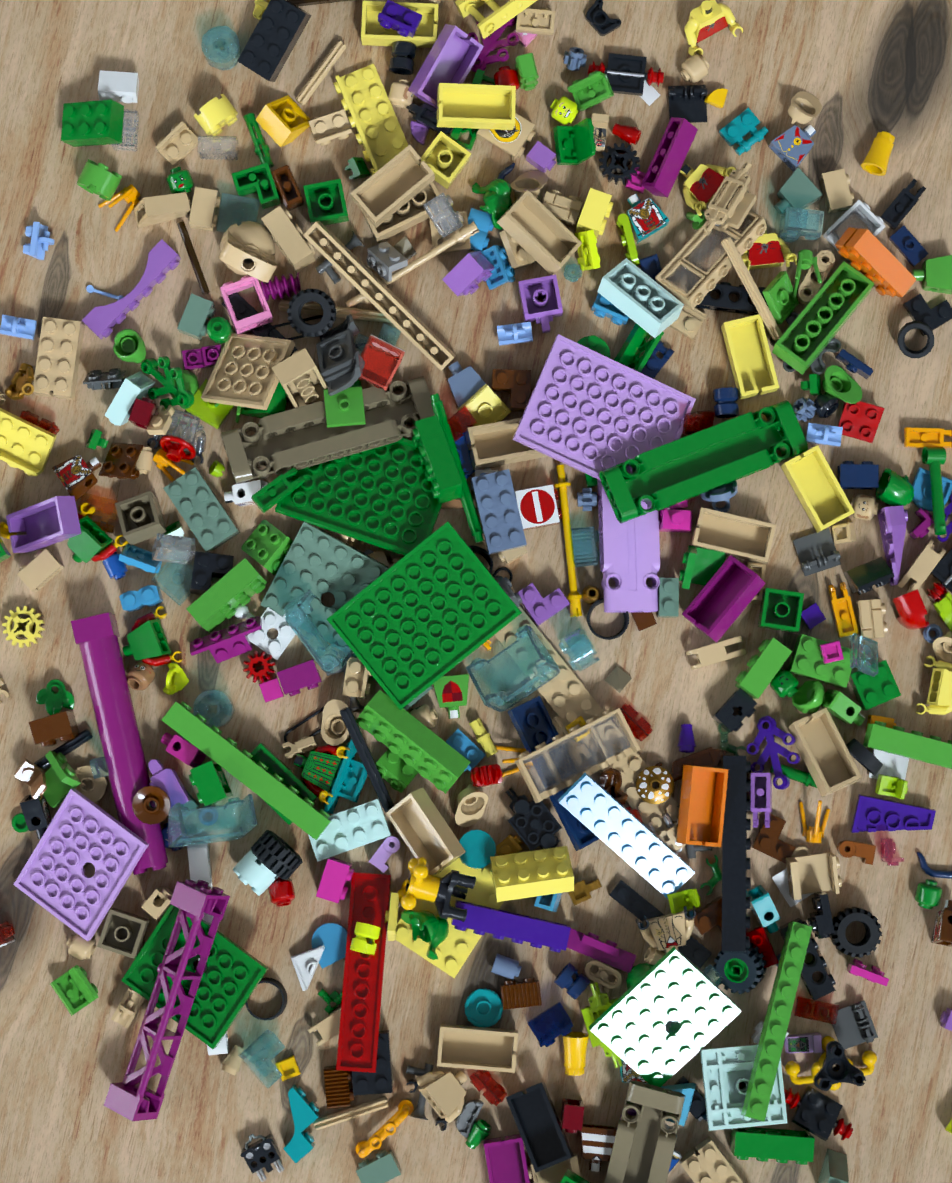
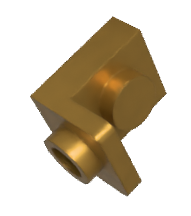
M509 834L496 846V854L500 856L519 853L523 850L521 847L523 843L516 835L512 837Z

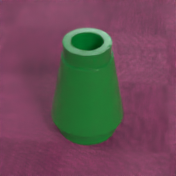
M483 1119L475 1121L465 1142L466 1145L471 1149H475L491 1134V1125Z

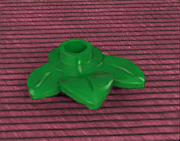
M59 679L49 681L46 688L41 689L36 696V703L45 704L49 715L59 713L62 707L73 709L75 705L73 694L66 690L64 682ZM52 687H58L59 691L54 692Z

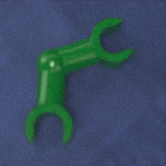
M714 855L716 861L713 864H710L706 858V863L711 867L714 874L708 882L702 883L700 889L705 885L710 887L706 895L711 894L713 887L722 880V873L718 866L719 860L716 855Z

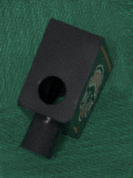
M27 795L20 802V806L28 830H36L38 839H41L52 821L48 803L44 795H39L36 799H33L31 795Z

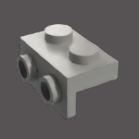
M387 241L368 248V266L374 269L387 282L392 281L393 271L408 266V259Z

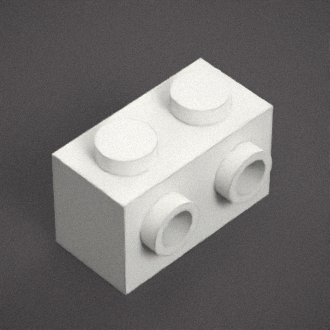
M100 70L98 82L99 100L112 99L123 103L138 102V73Z

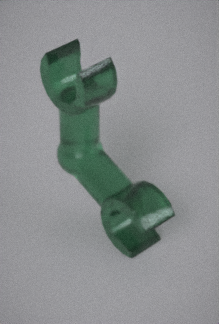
M718 725L717 729L720 733L721 741L720 748L722 750L731 752L735 756H739L737 753L738 749L747 750L744 746L736 747L729 744V732H723L721 725Z

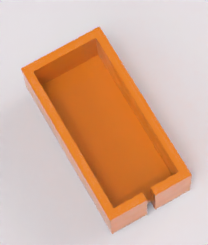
M848 227L835 244L839 249V254L846 259L848 258L852 262L851 266L854 269L861 271L865 277L874 282L875 290L882 296L903 297L917 280L868 229Z
M683 765L677 843L721 847L729 769Z

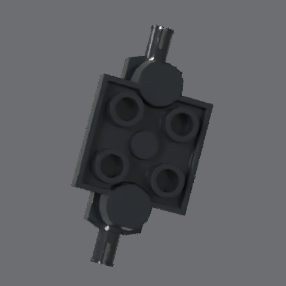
M512 787L509 789L511 793L507 790L505 793L512 800L509 807L515 813L508 822L528 848L533 851L538 846L541 849L557 847L560 840L555 833L562 827L542 801L535 803L534 800L530 802L525 795L518 796Z

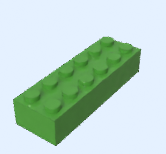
M843 261L776 342L772 353L803 375L869 295L875 283Z
M381 690L368 702L356 720L362 729L371 733L377 741L386 745L392 753L397 754L407 765L412 766L422 777L428 779L438 790L443 791L445 794L471 763L404 708L400 710L392 699Z

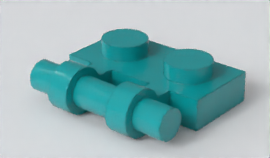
M748 107L723 127L719 134L730 147L735 143L739 145L735 152L740 156L744 152L747 153L757 141H762L769 131L766 127L760 130L756 129L760 121ZM750 132L752 137L745 141L743 137Z

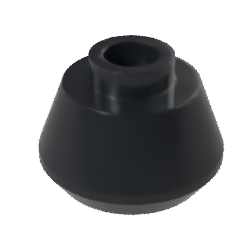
M820 394L814 400L815 411L819 418H828L836 411L839 405L838 398L829 394Z

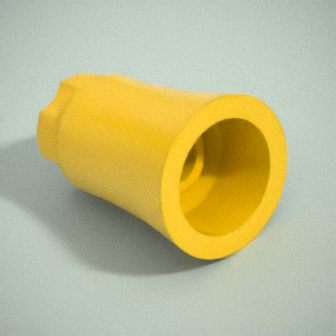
M885 131L877 133L866 158L861 164L864 171L877 176L886 175L890 154L894 146L895 137Z
M565 1032L562 1034L565 1074L581 1076L584 1074V1067L586 1066L589 1034Z

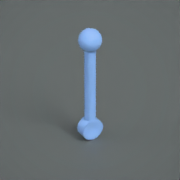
M92 285L86 287L88 293L95 292L117 299V301L124 298L123 295L117 296L95 289Z

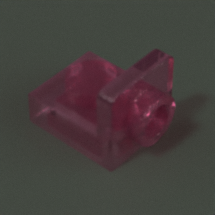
M881 838V861L887 862V866H898L899 862H904L903 857H893V854L896 852V845L892 838Z

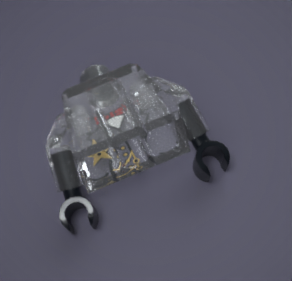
M176 409L173 416H171L173 421L166 435L177 436L188 441L195 448L196 456L201 457V465L204 462L202 452H204L206 443L204 426L200 424L199 417L186 410L183 412ZM154 435L153 438L147 440V445L150 446L152 441L155 440L156 445L154 449H158L160 447V439L166 435Z

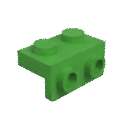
M594 71L588 75L589 77L583 80H576L571 86L567 87L568 91L573 94L578 111L582 112L614 96L606 74Z
M389 748L376 762L381 777L394 790L400 793L404 791L419 773L412 766L407 765L397 754L392 753Z

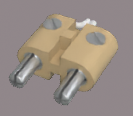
M666 813L662 817L667 826L656 832L652 823L649 822L648 824L652 832L670 849L675 850L678 855L686 844L676 842L677 822H672L669 814Z

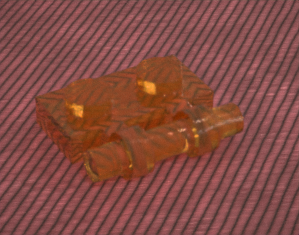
M85 493L81 497L78 511L81 512V505L83 503H90L86 510L89 511L93 506L95 507V512L86 516L90 519L92 515L102 517L101 522H93L105 533H113L115 526L109 525L108 520H117L118 514L115 503L120 501Z

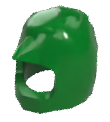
M885 468L879 480V488L876 489L875 494L879 500L886 504L906 506L913 500L914 488L909 482L907 475L901 477L895 471Z

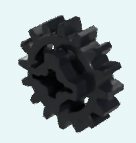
M614 143L613 149L608 146V152H602L604 158L599 159V163L603 164L599 166L600 171H604L602 173L603 178L608 176V182L610 183L614 180L615 185L619 181L624 185L626 179L631 182V176H637L636 170L640 169V165L637 164L640 162V158L635 157L637 151L631 152V145L625 148L624 143L621 144V147ZM611 158L612 161L607 167V162ZM616 160L619 161V163H623V167L619 164L617 165ZM632 161V167L628 170V165Z

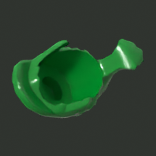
M495 179L484 187H480L478 183H475L472 186V192L484 194L483 200L485 205H481L480 209L492 214L493 226L502 230L503 228L497 221L512 206L510 197L512 188L510 184L503 179Z
M404 910L401 913V919L412 925L413 940L416 941L419 935L420 939L429 943L427 957L432 960L438 959L435 952L436 947L446 939L449 933L447 919L435 916L429 911Z

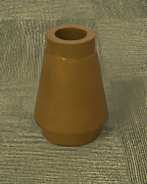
M589 585L583 589L582 599L587 604H593L600 599L601 593L596 586ZM590 590L595 591L594 597L589 596Z

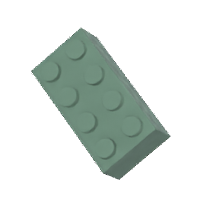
M196 467L163 488L207 553L212 552L240 533Z

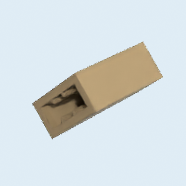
M186 192L144 197L133 210L137 228L185 217L191 211L192 205Z

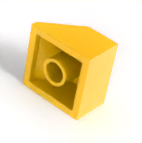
M289 95L266 104L256 118L261 128L280 147L293 142L310 126L308 122L310 118Z

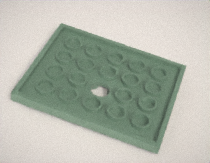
M303 522L260 605L265 608L269 607L288 621L351 656L358 658L327 619L390 567L318 527ZM330 592L334 595L335 604L333 606L327 607L322 603L321 596L323 593Z

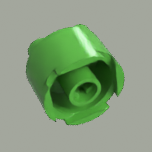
M88 159L78 178L77 185L92 194L99 195L102 199L111 201L122 176L113 171L112 173L109 172V168L104 164H97Z

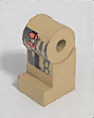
M592 113L591 120L594 126L593 136L596 151L603 152L606 144L609 115Z

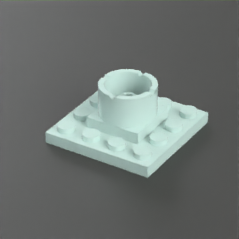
M758 1044L700 1050L709 1131L788 1123L781 1057L765 1121H760L741 1115ZM740 1082L743 1083L742 1089H739Z

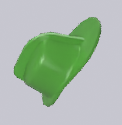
M836 365L826 369L825 379L822 381L826 394L840 398L850 404H855L861 400L863 393L861 387L844 369Z

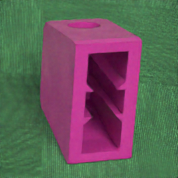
M660 510L659 531L692 533V512L689 510Z
M166 732L161 739V742L167 746L165 751L191 767L200 766L207 756L181 735L175 734L172 736Z

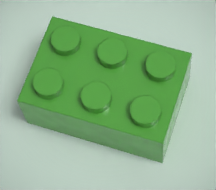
M804 634L798 635L788 670L791 673L842 689L847 688L857 651L841 646L844 659L824 664L819 645L830 642Z
M775 638L762 641L757 648L759 653L749 659L746 664L749 667L746 671H741L735 679L737 681L735 686L738 689L741 688L752 699H759L792 653L789 648Z

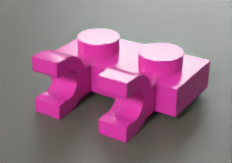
M855 958L853 960L854 964H848L847 971L850 974L887 986L889 979L884 977L885 973L880 971V968L872 965V971L866 970L867 966Z

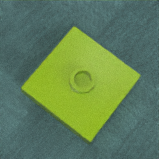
M205 379L194 395V404L185 410L214 428L219 429L234 406L219 404L218 407H215V403L204 402L201 396L208 383V380Z

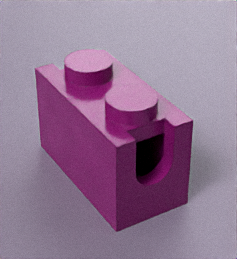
M313 659L277 672L284 694H289L290 697L300 694V689L306 687L308 690L319 687L318 683L322 682Z

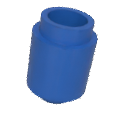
M114 552L102 562L110 579L115 578V580L125 577V572L128 571L124 562L119 561L120 554H117V552Z

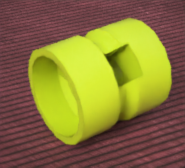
M356 922L354 930L356 937L352 938L350 950L375 955L377 947L375 940L379 938L381 928Z

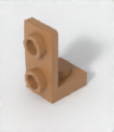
M25 758L14 773V776L31 786V796L33 799H36L39 795L42 796L47 789L45 770Z

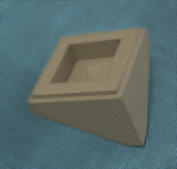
M406 236L393 246L408 260L417 254Z
M616 666L605 681L620 693L631 680V677Z

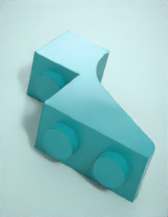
M294 1084L288 1092L295 1131L293 1137L285 1144L283 1149L297 1163L315 1146L313 1136L309 1132L305 1133L304 1130L319 1117L320 1113L318 1111L320 1109L313 1101H308L305 1097L307 1095L300 1086L297 1088Z

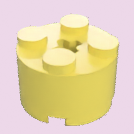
M220 94L221 99L215 97L199 109L201 111L199 115L194 114V118L208 136H218L223 131L222 127L226 124L231 126L238 120L236 118L238 112L225 94Z

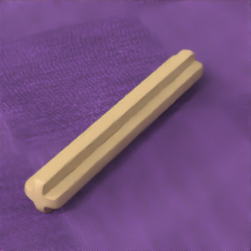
M337 41L296 97L298 103L305 105L346 49V45L343 42Z
M384 1096L317 1118L313 1122L316 1130H320L387 1108L388 1100Z

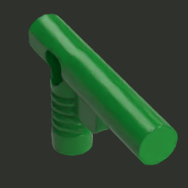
M323 988L318 992V995L328 1004L324 1010L329 1015L342 1003V992L339 994L334 990L329 995ZM330 1002H335L336 1005L331 1007Z

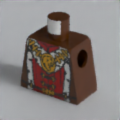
M76 455L55 465L52 469L70 496L75 497L76 502L98 482L92 472L102 465L96 457L85 462L81 455Z
M945 900L944 910L938 911L936 914L931 943L952 946V900Z

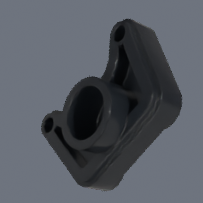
M596 0L587 11L585 19L600 36H605L619 28L621 20L610 19L602 10L603 0Z

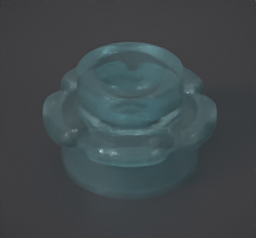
M568 264L564 268L566 280L576 282L581 278L582 270L578 264Z

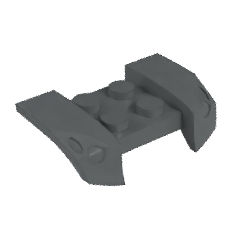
M351 314L346 316L342 324L321 335V342L316 344L320 374L327 382L328 394L330 396L351 387L362 375V370L365 366L364 359L359 354V351L356 352L354 336L360 330Z

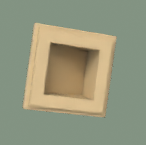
M853 522L831 526L834 544L857 541Z

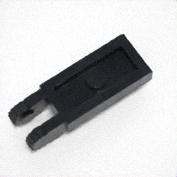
M915 179L911 181L906 189L904 188L880 217L893 230L900 224L926 190L923 186L917 191L915 196L909 191L916 185L917 180Z

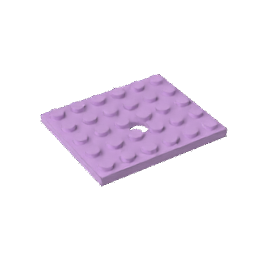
M73 788L70 789L13 885L86 941H89L149 844ZM87 862L92 863L95 867L93 877L85 876L83 866Z

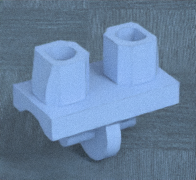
M33 222V225L26 226L25 234L31 238V244L23 245V253L38 260H44L45 251H48L49 245H54L55 240L50 238L48 226L42 225L40 222Z
M2 314L0 334L34 340L37 321Z
M531 322L497 326L499 346L533 341Z
M808 423L806 441L808 443L840 447L843 427Z

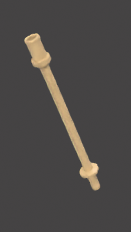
M473 221L461 230H455L453 237L410 262L408 266L392 273V281L387 282L383 279L381 282L387 286L454 244L465 243L466 239L480 232L477 225ZM360 292V294L345 303L348 308H351L363 300L366 303L370 301Z

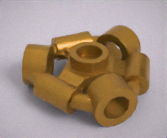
M21 363L19 372H16L11 380L12 384L5 390V394L14 401L24 398V395H31L33 393V366Z

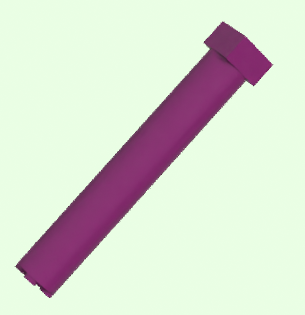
M107 612L71 621L75 643L79 645L118 820L149 844L135 866L133 874L145 873L148 871L147 868L152 867L153 871L167 867L166 863L169 862L160 823L152 825L143 823L136 817L132 808L133 797L138 790L145 786H150V778L118 642L120 634L115 614ZM153 800L150 801V805L152 807H156L155 801Z

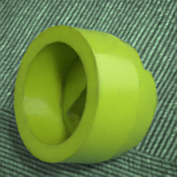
M217 460L209 468V474L215 477H221L223 475L221 471L225 472L224 465Z

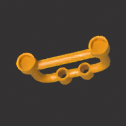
M401 1100L398 1105V1111L368 1140H361L357 1143L356 1153L360 1158H365L374 1149H379L382 1141L388 1135H393L396 1132V1128L413 1112L414 1105L411 1100Z

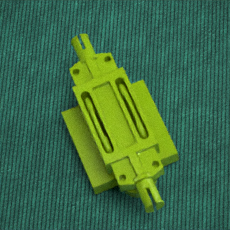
M594 982L596 990L593 983H591L593 995L588 998L590 1006L581 1009L592 1047L599 1045L601 1048L603 1047L605 1056L612 1057L615 1068L618 1067L617 1060L621 1067L623 1066L621 1058L589 1029V1026L618 998L609 1000L607 993L600 992L598 982Z

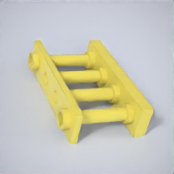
M456 0L455 4L463 18L471 14L479 22L477 24L482 38L485 39L538 0H509L502 7L494 0ZM484 3L494 11L487 18L477 10Z

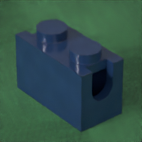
M843 461V464L837 466V481L842 489L875 490L879 488V465H873V461H863L862 464H854V461Z

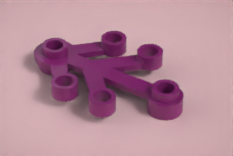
M516 16L494 31L491 37L482 38L484 47L472 66L471 71L475 73L477 69L484 71L488 64L508 60L509 53L504 47L516 46L519 43L518 35L510 33L507 38L499 41L498 39L506 27L513 26L516 23ZM474 32L468 34L469 37H475V40L478 42V37ZM499 49L497 54L488 56L490 51ZM502 53H506L504 57H500Z

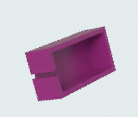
M730 555L682 615L717 643L766 583L759 575Z
M520 1134L505 1136L503 1141H501V1137L483 1140L490 1183H530L524 1144Z

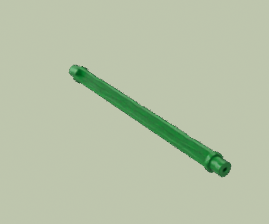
M438 393L431 395V405L434 414L438 416L462 480L460 499L466 513L471 535L474 536L475 543L484 541L483 531L461 466L443 402L440 400Z

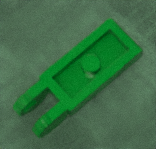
M292 468L252 495L251 499L265 513L295 489L299 488L305 482V479L299 477L290 484L288 480L298 473L296 468Z

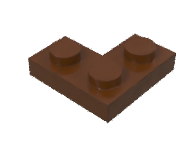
M770 814V828H765L763 822L752 848L786 864V858L791 857L795 849L794 846L778 839L786 821Z

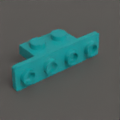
M352 739L346 745V747L350 748V750H345V756L348 759L340 761L338 775L331 784V794H333V797L328 796L326 802L329 804L324 803V811L333 814L340 796L357 803L368 774L363 763L354 760L357 750Z

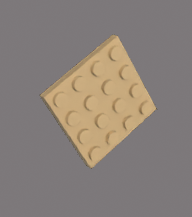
M232 333L230 339L224 344L201 396L204 402L267 410L279 383L272 367L277 362L290 357L295 343L287 339Z

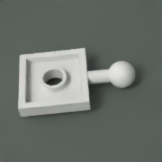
M238 605L235 608V617L238 619L247 620L250 617H255L249 613L246 605ZM268 607L261 616L262 629L248 634L247 637L250 642L278 660L299 631V628ZM269 629H277L278 637L276 639L268 638L267 632Z

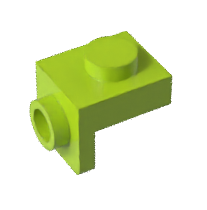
M879 774L875 793L904 800L905 794L908 791V781L899 777Z
M696 888L685 889L667 895L672 914L684 911V906H686L687 910L693 909V906L695 908L701 907L700 896Z

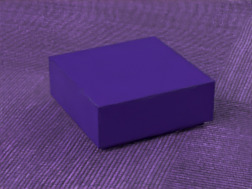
M816 603L801 613V618L808 629L826 620Z

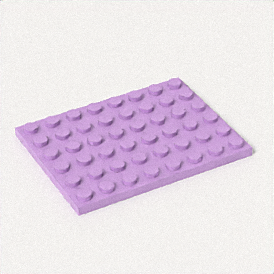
M558 334L512 440L600 480V471L680 439L696 399ZM626 466L627 472L632 474V468Z

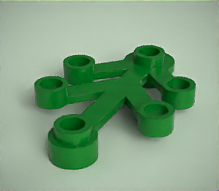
M167 356L159 357L158 361L154 358L146 359L141 363L143 373L153 375L165 386L150 388L148 390L150 399H157L161 395L168 393L174 394L176 398L160 400V406L163 405L166 410L169 405H180L181 408L187 409L194 404L193 393L185 389L181 368H171L170 359ZM158 366L164 369L165 376L158 370ZM174 379H176L178 388L175 386Z

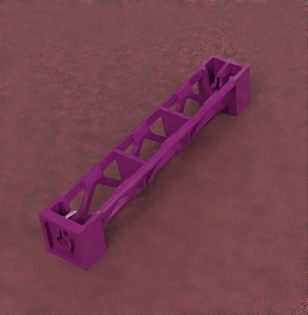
M186 879L185 882L177 881L170 904L180 909L162 963L157 968L158 976L123 1082L110 1084L103 1105L131 1121L151 1120L158 1117L169 1075L219 923L223 919L230 898L229 895L223 893V889L209 887V883L203 880L195 882ZM204 913L214 916L207 936L201 926ZM186 917H190L192 921L191 929H189ZM182 927L186 944L174 952ZM197 935L200 945L193 949ZM201 955L195 973L185 969L188 959ZM167 976L171 977L173 982L171 990L169 988ZM182 980H193L188 995L184 992L181 984ZM162 988L166 1005L154 1012ZM178 995L180 1005L174 1008L176 996ZM180 1014L181 1017L176 1032L166 1029L169 1018ZM147 1035H148V1036H151V1037H152V1040H153V1045H152L151 1050H150V1046H149V1042H148ZM162 1040H173L168 1055L164 1050ZM143 1047L146 1066L134 1072ZM158 1054L161 1064L154 1068ZM159 1073L161 1078L155 1092L147 1088L149 1078Z

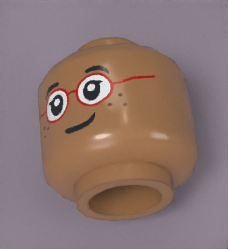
M144 662L135 663L126 675L127 683L134 690L142 691L147 689L155 679V672L152 666Z

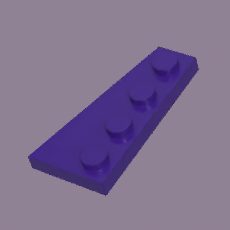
M859 794L851 833L932 830L936 810Z

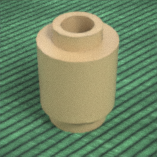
M143 446L135 468L142 475H147V472L152 470L154 453H152V448Z

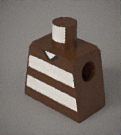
M592 1124L582 1125V1131H580L582 1158L590 1160V1171L599 1172L601 1171V1162L610 1161L617 1127Z

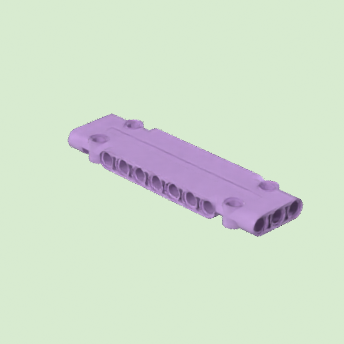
M597 479L600 570L603 572L601 586L604 590V612H658V587L660 585V579L657 576V572L660 570L659 511L655 510L627 522L619 523L601 480ZM641 501L642 508L647 509V504ZM609 578H612L615 581L614 588L609 586ZM647 578L651 579L653 583L651 588L646 585Z

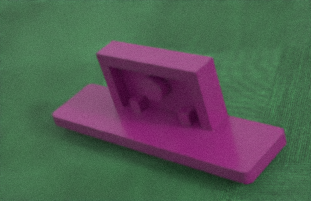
M250 617L241 623L232 624L223 630L214 631L210 635L194 639L190 642V654L193 656L210 650L215 661L220 663L251 651L252 644L247 634L262 629L261 617Z
M572 928L570 930L567 944L569 949L627 973L631 971L636 959L635 954L616 947L617 943L608 939L606 942L601 941L598 935L588 932L587 935Z

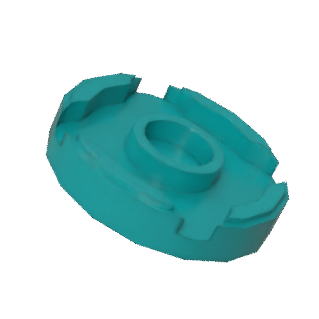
M471 830L465 833L459 840L466 851L459 859L468 867L473 869L484 868L490 864V857L495 856V842L485 831Z
M487 988L471 992L464 1005L468 1021L477 1027L486 1028L496 1024L503 1012V1005L499 995Z

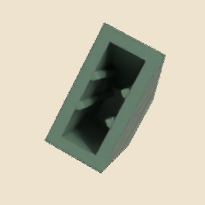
M827 1148L817 1183H849L847 1154Z

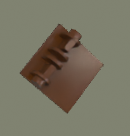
M112 443L99 476L117 477L118 479L130 478L132 480L138 478L140 472L135 468V465L144 445Z

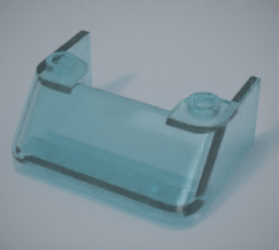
M248 794L243 800H240L239 797L231 798L224 806L189 810L188 807H184V804L176 803L169 810V847L214 843L244 837L257 825L252 794Z

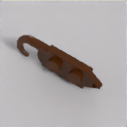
M709 747L675 760L671 768L673 781L682 779L683 765L715 767L719 765V761L727 751ZM662 762L657 763L655 766H662Z

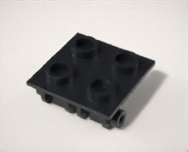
M706 85L668 86L669 121L671 117L685 118L690 123L707 122V103L704 102L707 96Z

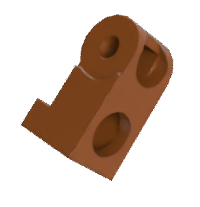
M843 840L838 844L837 851L841 856L846 858L852 856L862 857L863 863L873 865L875 845Z

